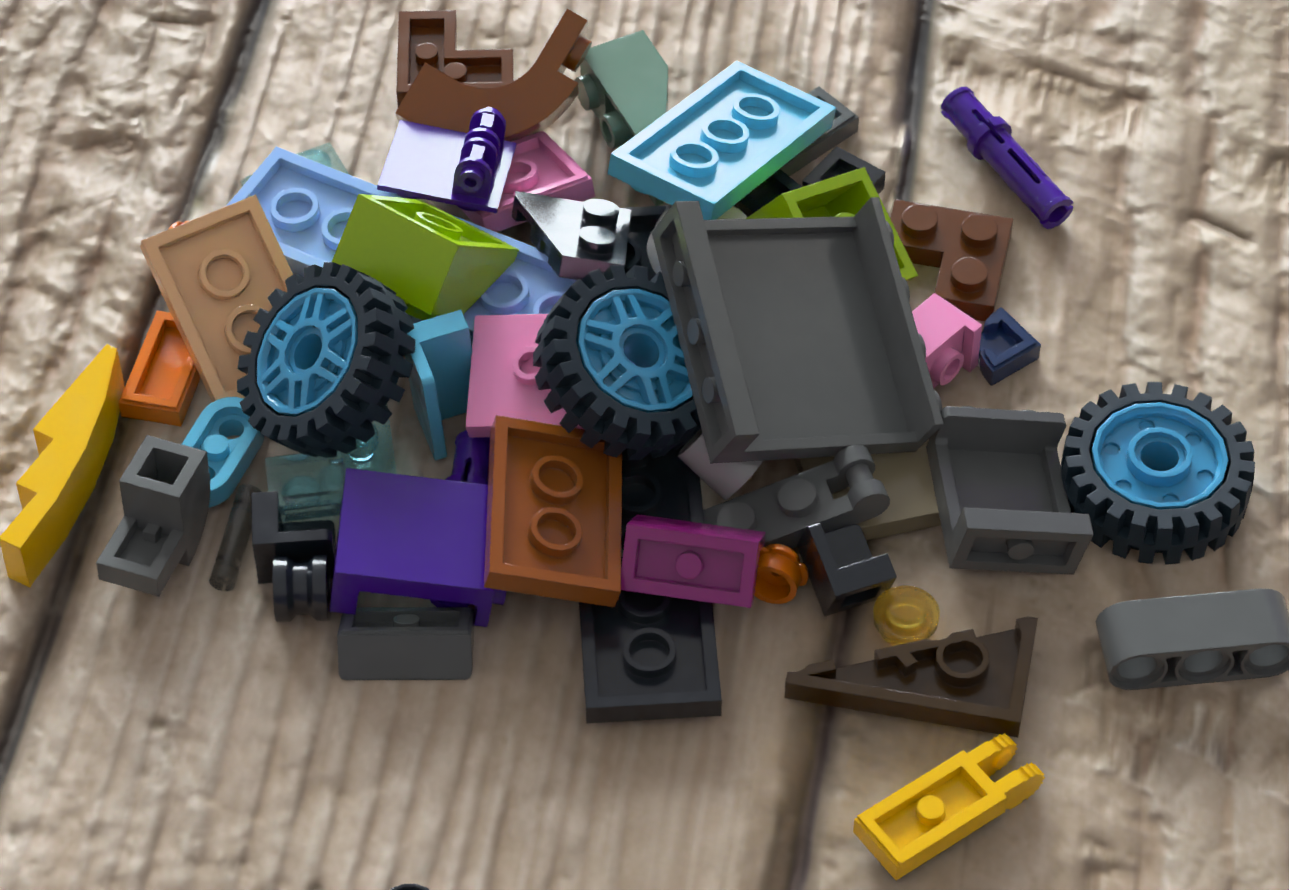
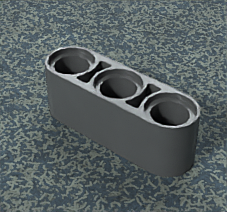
M1259 588L1124 601L1105 608L1095 621L1109 681L1115 687L1123 690L1267 678L1289 670V612L1284 596L1273 589Z

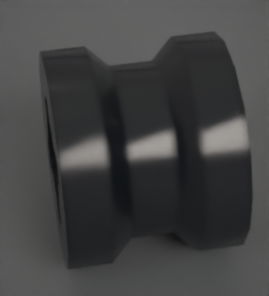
M314 555L308 562H294L288 556H274L272 581L276 622H290L296 615H311L316 621L330 620L331 578L328 555Z

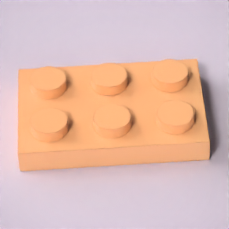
M256 194L141 240L140 248L212 402L226 397L245 398V396L237 392V380L247 375L237 369L239 356L247 355L251 352V348L243 344L247 331L258 332L261 325L253 320L258 310L262 308L269 312L272 309V305L268 297L276 288L287 292L285 280L293 275Z

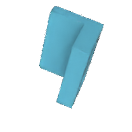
M461 309L414 323V329L407 333V335L415 339V352L405 356V360L413 364L409 378L413 406L435 461L447 457L442 420L467 413L472 346L469 327Z

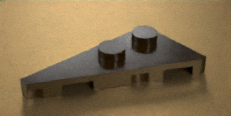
M1029 616L1016 619L1015 629L976 637L973 629L952 633L947 638L941 640L923 639L877 649L874 653V660L836 668L833 659L809 664L802 670L787 672L784 698L1003 735L1005 733L1008 736L1018 738L1038 618Z

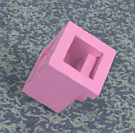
M936 293L932 294L912 311L917 332L925 342V360L933 388L939 384L946 385L951 382L961 367L971 372L978 366L982 324Z

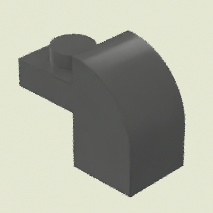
M147 435L119 480L124 517L98 558L96 565L99 580L159 597L178 563L189 566L196 553L209 509L210 473L207 451Z

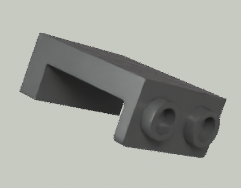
M971 406L944 407L941 410L944 425L929 438L926 449L949 568L1074 575L1093 537V530L1089 514L1071 513L1068 497L1063 487L1057 447L1066 428L1064 415L1062 413L1037 412L1034 410L987 409Z

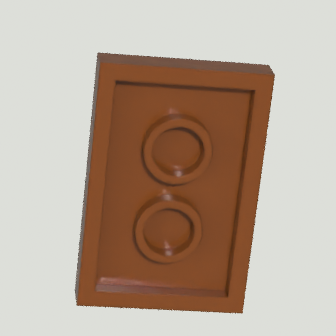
M496 415L490 431L484 588L615 607L621 593L622 453L617 458L603 454L605 441L602 439L593 448L581 443L580 439L585 431L584 429L574 428L568 433L559 425Z

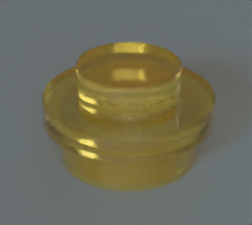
M908 585L892 587L884 591L874 604V625L882 638L892 646L929 639L938 628L939 606L934 597L921 588Z

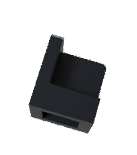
M278 491L251 493L252 547L258 584L273 583L274 556H288L294 562H308L314 555H328L330 578L333 579L336 553L334 522L332 520L282 523Z
M820 522L806 526L797 544L803 563L808 568L809 578L824 616L885 598L897 578L888 553L872 557L862 529L857 524L824 533Z

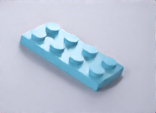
M735 61L612 152L607 174L629 184L637 192L649 194L670 205H673L675 201H699L703 219L716 220L828 131L833 125L836 107L739 61Z

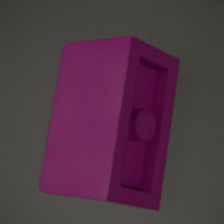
M636 515L626 525L621 567V590L751 608L754 602L759 554L764 546L766 532Z

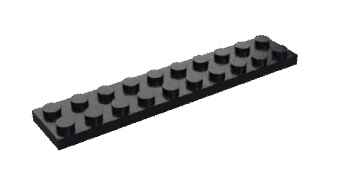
M668 205L624 208L631 210L624 266L625 273L634 265L648 267V281H651L656 275L648 258L647 242L657 221ZM683 445L675 451L672 448L666 455L654 459L651 453H649L642 460H628L627 448L622 452L621 567L626 525L636 515L704 523L700 477L677 457ZM621 590L615 607L579 602L586 724L721 716L722 697L712 603Z

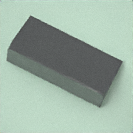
M357 607L356 615L342 613L337 634L340 678L344 680L469 679L473 670L475 609H471V607Z

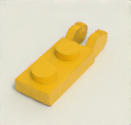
M1005 733L1003 735L999 734L997 737H993L992 740L984 742L968 753L962 750L857 815V818L854 819L853 833L897 881L1005 813V809H1013L1021 804L1024 799L1034 795V792L1043 784L1042 781L1045 779V774L1031 762L1030 764L1026 763V765L1020 766L1018 770L1012 771L994 783L989 777L995 774L997 770H1001L1003 766H1006L1018 749L1016 747L1017 744Z

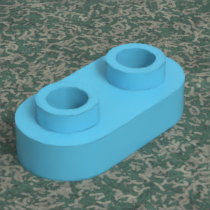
M226 397L210 403L201 412L182 442V445L207 451L210 473L209 508L221 504L231 496L264 441V435L252 427L248 422L250 416L242 411L240 402L244 398ZM229 436H239L235 439H227Z

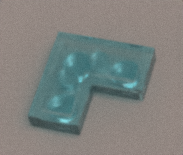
M388 419L384 425L373 421L372 425L376 434L367 442L356 439L357 449L347 454L337 451V457L327 459L321 456L315 458L302 453L265 458L268 492L278 491L282 522L340 515L346 468L397 474L390 420Z

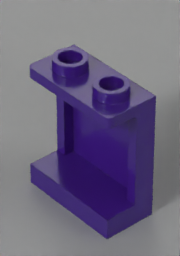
M346 468L329 612L356 615L359 591L473 604L475 605L474 626L487 627L492 604L504 605L506 591L484 588L488 485Z

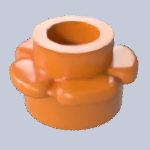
M771 544L761 549L755 597L771 604H784L790 602L796 596L799 586L806 585L809 578L808 568L804 563L800 562L798 554L793 549L782 544Z

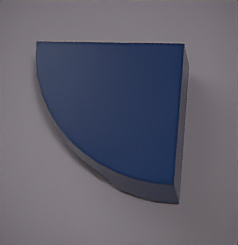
M1000 307L987 318L981 333L978 365L983 377L993 386L1038 360L1041 344Z

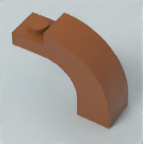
M567 9L533 66L523 76L503 86L494 88L469 86L453 79L425 62L395 112L398 122L404 120L468 133L473 114L480 109L493 107L502 114L506 121L505 141L512 142L545 130L561 117L579 94L578 82L563 73L566 68L576 72L591 47L592 41L585 38L588 33V20Z

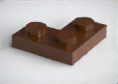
M456 10L399 11L396 87L398 107L425 62L453 79L473 87L494 88L514 81L513 49L457 50Z
M895 199L890 219L913 264L940 268L934 293L974 320L986 322L987 318L995 312L1012 234L1013 218Z

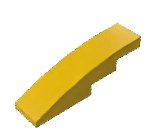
M106 344L33 428L39 457L16 482L22 511L0 536V546L8 577L29 588L66 540L95 488L112 445L120 414L119 400L125 386L118 350L111 345Z

